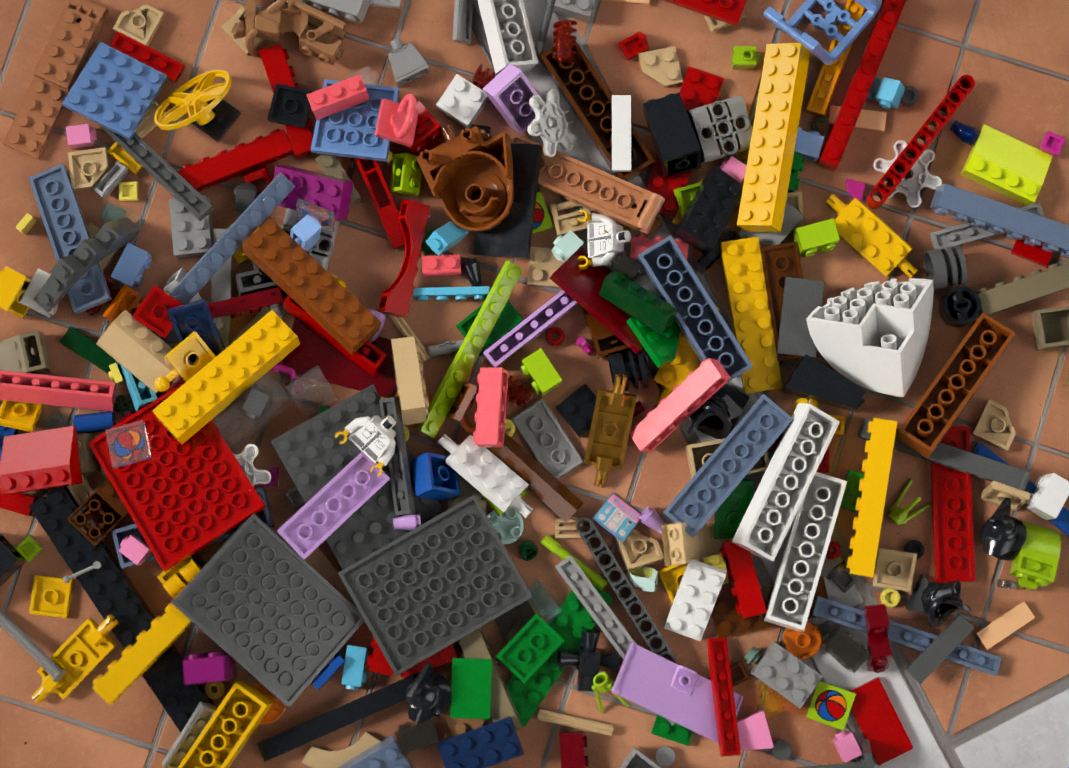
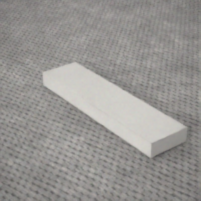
M612 95V172H631V95Z

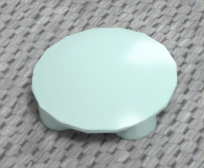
M510 507L500 516L494 510L488 514L487 517L502 544H511L522 535L524 522L521 514L515 508Z

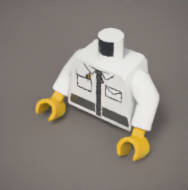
M579 210L578 213L585 214L584 219H577L579 222L584 223L590 220L587 223L588 259L585 256H580L578 261H586V263L579 265V268L585 270L589 265H592V267L609 265L617 255L623 253L624 243L631 240L630 232L623 231V226L617 225L616 220L608 216L596 213L589 215L586 211Z
M378 415L372 418L369 416L356 418L344 428L343 432L338 431L335 434V438L343 434L344 439L339 442L343 444L347 441V436L350 435L348 439L374 463L378 461V464L370 469V472H372L373 468L378 467L380 469L378 477L382 473V467L386 466L394 455L396 442L393 438L396 432L392 427L396 425V421L391 416H387L382 420Z

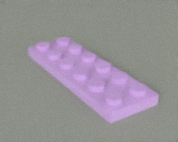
M360 452L287 520L277 532L305 559L390 478L383 470L381 475L377 477L380 473L378 467L373 468L372 472H370L371 467L377 464L363 452Z

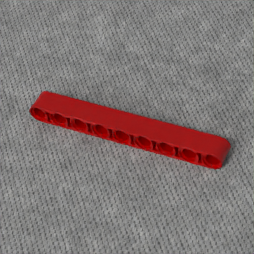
M965 74L958 79L866 198L869 208L879 209L972 91L975 86V80L972 76ZM961 83L966 84L968 88H963ZM950 97L955 98L957 102L951 101ZM939 111H943L946 116H942ZM928 125H932L935 131L931 130ZM917 139L923 140L924 145L919 144ZM906 153L912 154L913 159L908 158ZM895 167L901 168L903 173H898ZM884 181H888L891 187L885 186ZM873 195L878 196L880 202L875 201Z

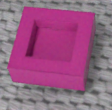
M1048 131L1039 150L1057 157L1065 138Z

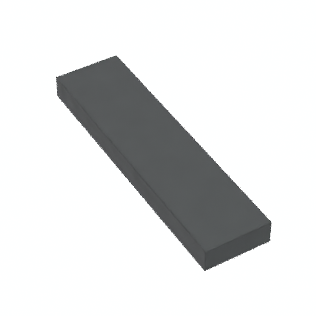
M958 614L905 670L921 684L968 636L974 627L961 614Z

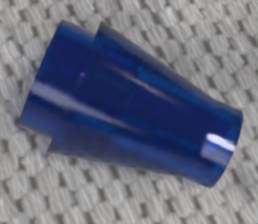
M957 120L950 128L965 144L972 145L980 132L976 131L977 128L960 123Z

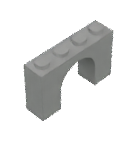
M372 0L299 1L320 11H327L328 14L334 17L340 15L352 23H355V21L362 23Z

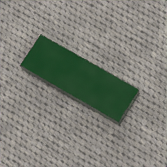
M71 326L60 341L61 344L106 373L111 371L109 365L117 362L94 341Z

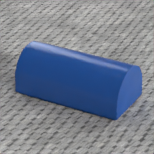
M114 411L74 415V426H76L77 434L104 432L115 425Z

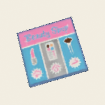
M614 493L610 495L592 518L621 542L626 540L641 520L639 519L640 513Z

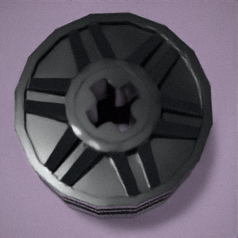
M628 350L627 360L623 359L621 352L608 354L613 387L615 375L621 374L622 379L623 374L628 376L625 392H628L630 382H632L635 390H639L638 381H641L643 389L648 388L649 373L642 351L638 354L635 353L636 358H633L632 351Z

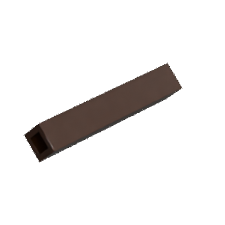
M504 433L503 448H487L529 484L527 488L565 522L584 504L508 434Z

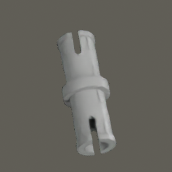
M464 339L452 342L445 341V343L428 346L430 357L451 356L453 353H457Z

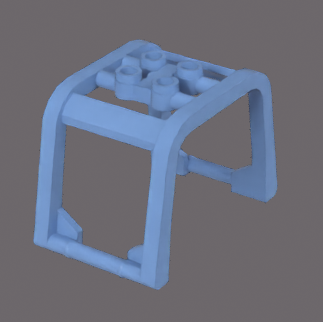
M806 0L787 22H785V17L771 6L765 10L763 16L784 34H789L828 66L845 52L872 21L880 9L882 0H854L867 10L858 22L851 18L848 11L837 7L833 0ZM817 2L824 7L827 13L825 19H823L822 15L814 14L810 11ZM806 17L812 22L815 29L823 30L830 40L836 39L840 43L829 53L821 47L818 41L795 27ZM837 19H839L842 25L852 27L846 36L839 33L834 25Z

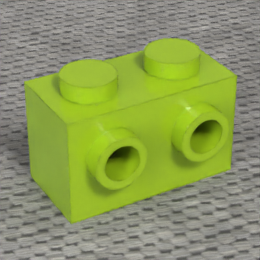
M409 153L394 154L390 192L403 196L419 195L422 170L416 159L418 156Z

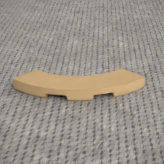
M365 732L355 744L342 750H324L312 745L301 763L312 768H338L378 744L381 740Z

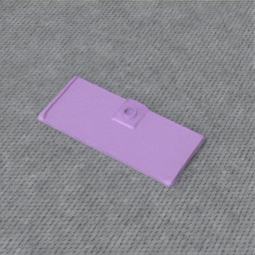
M632 642L611 689V693L719 744L711 680ZM733 692L737 717L744 696Z

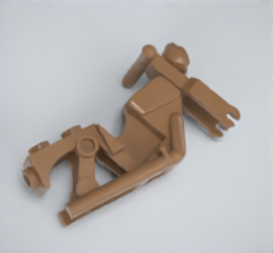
M246 0L245 25L243 21L235 23L232 28L234 39L244 38L245 36L246 49L253 57L259 56V51L253 46L255 36L278 42L282 34L294 32L299 37V50L332 66L336 60H340L343 54L341 40L346 35V32L343 31L346 22L299 0H277L257 15L258 0ZM308 24L317 29L308 31ZM334 37L341 39L333 44H324L326 41H330Z

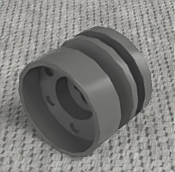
M959 245L953 246L952 249L946 247L944 254H942L940 249L925 251V274L927 279L933 280L934 290L946 288L947 280L952 287L957 284H966L967 264L963 250Z

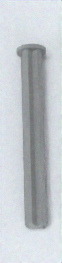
M0 609V626L53 678V682H58L62 679L66 671L64 669L61 670Z

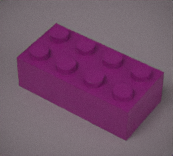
M289 165L275 166L274 178L281 172L295 185L294 189L278 206L303 212V207L310 205L326 212L332 220L348 219L353 181Z
M225 651L188 655V659L183 660L185 684L224 681L237 677L236 661Z

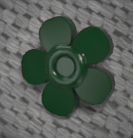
M129 394L125 397L123 395L117 396L116 400L118 403L114 406L115 411H121V415L124 416L129 410H135Z

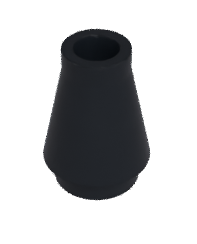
M473 258L462 262V270L471 286L483 284L480 263L477 262V259Z

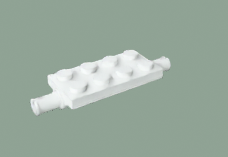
M447 434L440 438L438 444L450 453L445 462L501 511L505 512L508 507H514L524 518L528 517L533 508L525 503L520 496L529 484L487 448L475 445L472 435H469L462 444L455 443Z

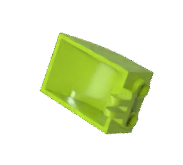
M1022 520L1027 530L1026 541L1021 548L1016 550L1009 575L1016 576L1018 588L1025 587V590L1036 591L1038 585L1045 587L1054 582L1060 557L1061 536L1058 531Z

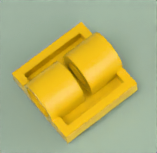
M190 556L167 572L163 571L157 578L161 581L165 590L175 599L202 567Z

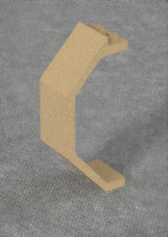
M686 522L661 525L665 566L691 563V559L703 562L702 558L721 554L720 548H723V542L733 540L714 539V522L705 523L693 538L684 530V527L687 526Z

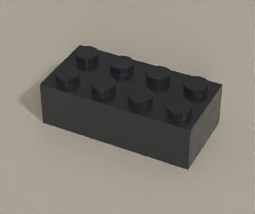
M718 167L712 168L706 173L673 234L703 254L713 250L741 199L743 184Z

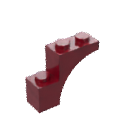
M886 604L866 606L864 618L868 642L867 668L868 671L880 673L888 669L892 657L888 638L890 624Z

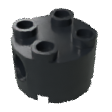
M958 286L951 289L940 299L939 303L941 318L945 324L954 327H963L973 322L982 309L978 293L966 286Z

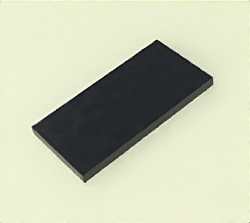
M511 143L514 181L513 203L509 214L499 225L491 230L476 232L474 255L529 259L542 151L541 145Z

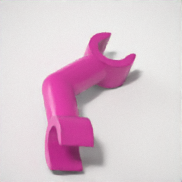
M279 362L271 369L275 372L288 374L293 395H295V387H300L303 393V385L299 383L293 368L282 365Z

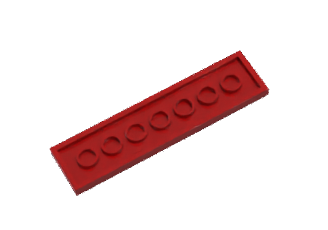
M689 66L679 92L686 111L716 102L724 78ZM704 130L701 131V135L703 138L705 135ZM657 156L646 190L656 193L665 199L658 214L673 219L676 218L679 210L674 190L687 186L692 171L665 179Z
M951 427L940 443L970 452L969 427ZM930 462L935 582H952L955 580L975 582L971 475Z

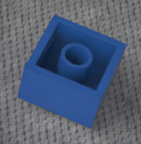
M426 452L411 460L416 497L445 502L460 494L458 473L445 462L449 456Z

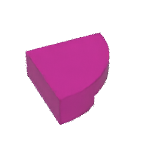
M847 179L846 189L853 199L857 197L862 201L866 183Z
M582 336L576 341V345L591 356L595 351Z
M272 467L267 470L271 474V481L268 484H258V486H278L279 467Z

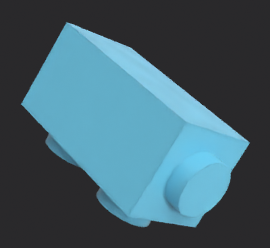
M450 221L436 229L426 240V243L439 256L459 244L468 231Z
M347 645L341 684L346 685V689L357 690V687H362L363 683H366L368 671H365V665L368 655H371V652H368V647Z

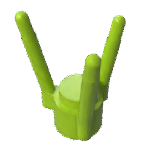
M909 479L896 502L889 509L891 513L888 517L897 526L905 525L910 519L931 506L927 504L909 515L907 512L921 500V497H917L905 509L901 506L897 508L913 482L912 479Z
M606 672L597 674L593 679L594 685L592 689L595 692L600 713H603L604 710L599 691L607 693L611 691L612 684L615 683V680L609 677ZM615 695L626 707H629L628 702L624 698Z

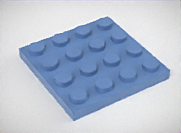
M100 42L62 102V105L131 140L168 78L167 75Z
M324 79L323 88L341 81ZM364 84L370 100L316 120L311 152L387 162L390 141L375 137L374 135L381 100L387 99L398 103L399 88Z

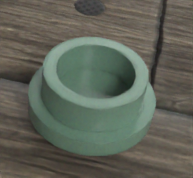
M754 646L748 651L744 657L747 660V664H756L762 657L760 654L762 650L760 648L757 649Z

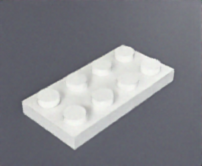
M691 559V563L687 564L664 629L701 641L727 571Z

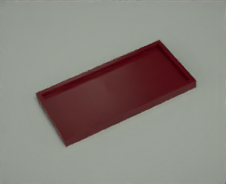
M583 247L579 248L549 279L638 354L643 346L627 323V320L632 316L599 295L604 279L611 271L605 266L592 267V265H589L585 270L580 269L579 265H584L586 261H578V258L585 256L588 259V251Z
M295 318L292 331L298 336L300 345L284 358L282 365L293 368L296 375L357 391H362L373 384L380 397H393L396 378L390 339L378 337L375 341L371 342L387 354L386 364L373 377Z

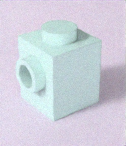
M570 230L565 236L559 235L553 242L555 246L551 252L557 260L565 263L581 248L584 242Z

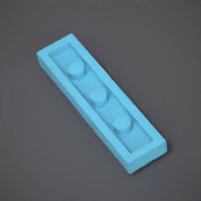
M489 286L414 288L413 298H417V301H429V298H436L437 301H447L448 298L463 301L467 300V297H474V300H485L490 292Z

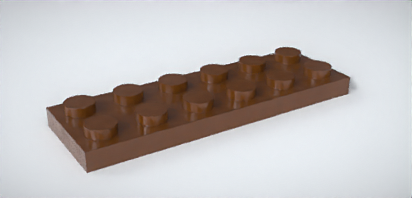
M797 242L760 247L776 353L785 277L803 279ZM777 354L778 361L803 357Z
M823 576L819 577L808 619L816 618V616L811 615L816 597L820 596L828 599ZM773 587L761 589L766 611ZM732 595L717 598L712 610L717 638L778 626L764 621L765 614L742 620V616L737 615L735 607L738 604L737 598Z

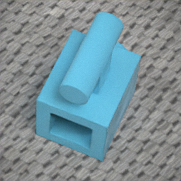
M875 77L866 99L872 101L874 95H876L875 98L882 108L890 109L891 107L897 109L905 87L899 80L883 77L880 83V79Z

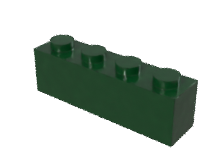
M614 270L605 277L599 293L600 296L660 335H663L672 327L678 309L674 308L670 303L660 299L654 293L646 290L639 283L632 281L617 270Z

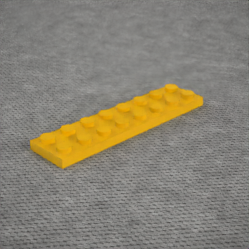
M751 237L720 242L734 336L753 365L750 370L741 375L743 392L748 394L783 388L779 362L777 360L759 238Z

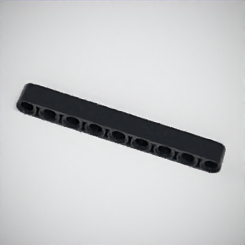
M417 673L257 743L264 762L407 698L408 685L418 676Z

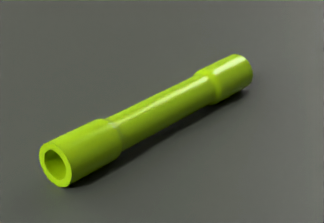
M547 534L541 541L543 546L563 560L571 555L589 581L601 591L608 583L598 573L592 571L564 549L550 535Z

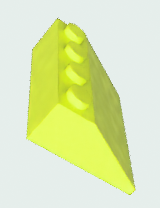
M983 124L960 175L1028 206L1035 203L1053 156Z

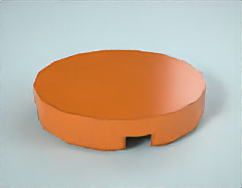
M807 621L803 632L786 628L782 640L785 649L798 659H807L819 651L822 636L817 626Z

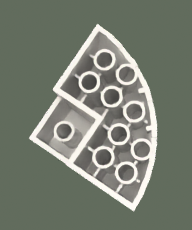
M909 278V282H897V279H891V281H886L883 284H880L879 281L864 284L865 287L855 290L854 287L841 292V296L827 299L826 305L823 307L818 306L806 319L811 338L820 354L837 372L866 389L896 397L905 396L916 377L927 345L933 310V280Z

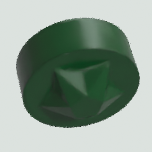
M527 540L519 545L518 553L523 560L529 561L537 556L538 548L533 541Z

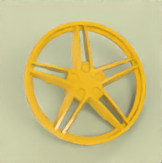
M212 70L182 84L157 109L154 116L156 125L162 130H174L194 121H197L199 125L209 123L215 116L212 109L225 97L231 87L232 79L230 75L224 70ZM216 77H222L226 80V82L216 85L212 83ZM197 84L191 94L183 93L191 86ZM214 99L209 105L207 104V101ZM170 103L176 104L175 107L163 115ZM187 112L189 113V118L178 123L167 125L172 120L175 122L177 119L182 117Z

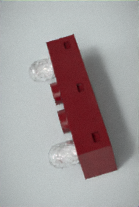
M280 287L209 303L208 306L218 331H222L225 327L223 320L225 316H231V319L241 317L242 312L246 311L254 314L261 312L263 307H268L269 312L273 310L280 316V303H283Z

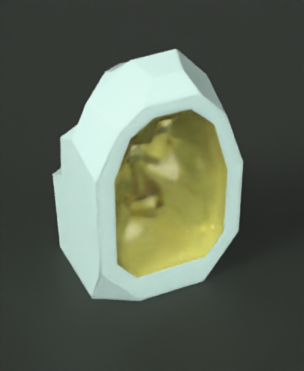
M644 566L627 571L626 577L635 587L647 592H656L659 573L657 570Z

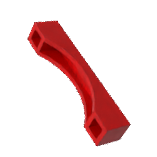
M410 199L401 202L398 222L404 237V258L396 279L381 294L378 308L380 313L400 318L406 317L410 310L409 301L414 291L413 282L418 273L417 264L422 254V241L426 236L425 226L430 217L429 205Z

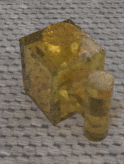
M762 682L757 684V689L762 695L757 701L764 711L766 718L786 710L776 691L769 692L767 685Z

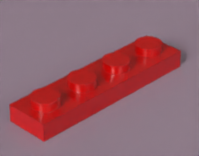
M120 32L116 33L110 44V47L167 75V78L177 83L185 68L184 64Z

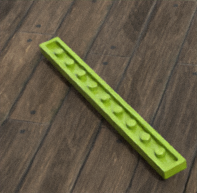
M506 260L436 391L428 407L429 415H426V422L419 423L417 430L435 439L524 271L511 261Z

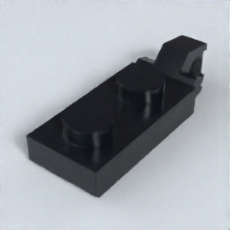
M730 228L724 233V239L721 242L737 240L740 235L733 228ZM717 241L714 249L708 255L703 254L698 259L697 270L701 274L722 256L719 241Z

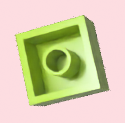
M834 218L796 228L792 234L793 242L798 243L799 255L803 256V258L814 256V253L818 251L822 253L830 252L840 241Z
M541 348L522 360L521 371L526 379L531 378L533 381L531 386L537 395L540 393L543 397L562 385L561 377Z

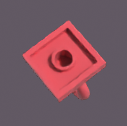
M409 93L402 99L401 103L382 99L374 136L411 147L414 141L419 109H416V97Z

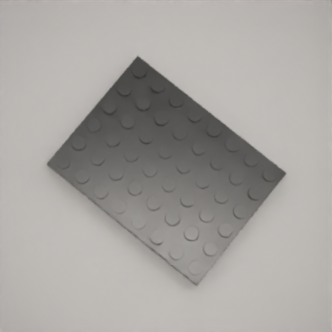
M373 384L271 440L274 449L305 504L362 452L348 439L350 435L347 436L345 443L340 444L339 442L344 439V435L340 434L335 438V434L338 431L343 432L344 428L356 418L366 416L372 418L378 415L382 419L379 403L381 397ZM406 444L415 514L420 513L422 525L444 511L438 500L416 497L411 461L414 457ZM387 464L382 467V470L390 478L389 466ZM390 479L326 539L342 570L410 532L408 530H394L393 518L404 515H395Z
M475 495L338 572L396 676L533 597Z
M254 513L236 530L171 602L288 708L365 621L359 610Z

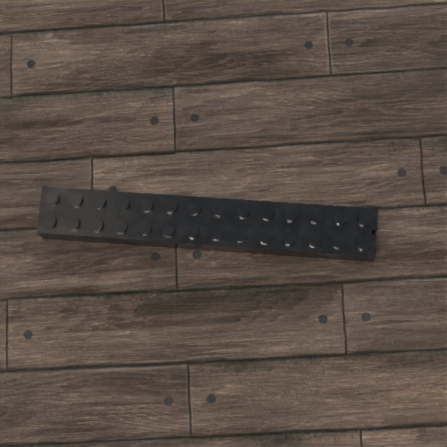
M67 486L56 487L46 494L48 497L43 496L28 507L73 574L92 566L96 561L101 562L102 566L100 569H92L76 578L104 620L108 615H112L115 617L112 621L115 619L118 621L112 632L124 649L129 645L133 647L137 642V636L143 630L147 632L151 628V622L156 617L125 571L121 568L104 540H101L94 546L67 520L79 505ZM172 644L142 676L181 732L200 701L214 705V703L206 695L200 683H184V659L175 645Z

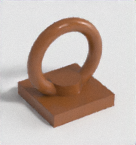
M464 382L446 417L459 421L467 432L473 434L476 427L468 423L465 414L471 409L474 402L473 398L476 397L479 389L473 384Z

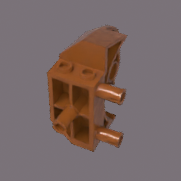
M446 125V129L444 127L441 129L446 142L430 151L425 149V152L422 151L416 159L433 196L440 200L446 214L456 225L468 231L481 232L491 230L505 219L513 203L514 181L510 135L503 132L492 138L490 133L487 134L484 129L482 130L475 126L471 129H463L460 135L456 136L452 125ZM482 192L480 198L477 200V194Z

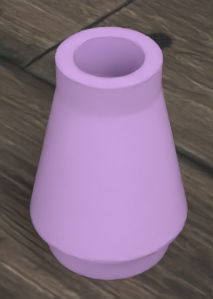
M649 506L639 515L641 523L654 529L659 534L662 533L661 525H667L656 510Z
M420 513L393 518L394 530L412 531L421 525Z

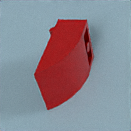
M417 98L416 109H419L414 141L411 147L406 146L411 154L415 156L422 151L425 152V149L430 151L441 145L438 140L443 136L441 125Z

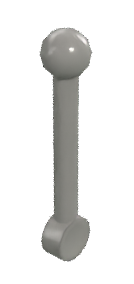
M96 561L92 566L70 576L65 575L63 581L68 583L71 579L92 569H100L102 564Z

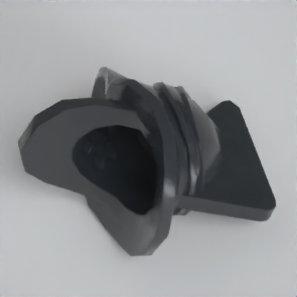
M720 388L690 416L692 424L691 427H688L687 433L691 434L697 429L716 439H725L732 431L731 421L740 417L743 414V410Z
M1005 497L991 518L981 526L979 533L984 552L1000 560L1012 559L1016 550L1023 546L1027 536L1026 526L1023 522L1010 516L1011 498Z
M924 574L920 575L906 604V609L909 611L929 614L928 622L932 628L940 627L955 610L966 611L970 614L972 612L970 607L963 604V601L960 600V580L949 583L929 582Z
M426 663L421 673L408 685L406 699L409 719L413 722L421 723L433 716L438 717L446 710L450 702L451 686L448 679L440 673L433 672V667L430 663Z

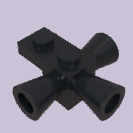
M582 629L583 647H577V653L559 649L558 668L576 666L578 669L577 690L593 691V679L599 674V667L614 671L618 670L619 653L600 654L596 648L600 631Z

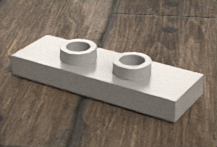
M455 0L452 41L464 45L471 44L473 0Z

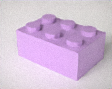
M510 63L483 90L508 125L522 135L536 117L534 110L529 104V100L533 95H538V93L524 73Z

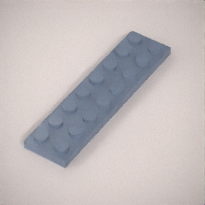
M63 163L28 178L57 262L61 257L72 255L83 240L91 238L67 168ZM100 263L92 267L67 292L73 311L76 314L112 300Z
M763 394L663 513L674 523L686 522L687 526L684 527V530L693 538L791 423L793 418Z

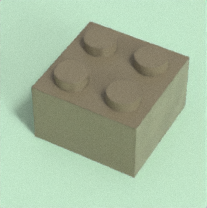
M1069 306L1035 310L1030 313L1036 351L1069 346Z

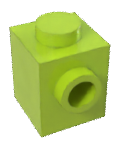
M734 46L732 50V70H755L756 65L760 63V53L757 52V46Z

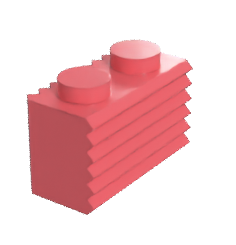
M442 254L441 256L427 255L426 257L423 255V277L462 275L460 255L446 254L444 256Z

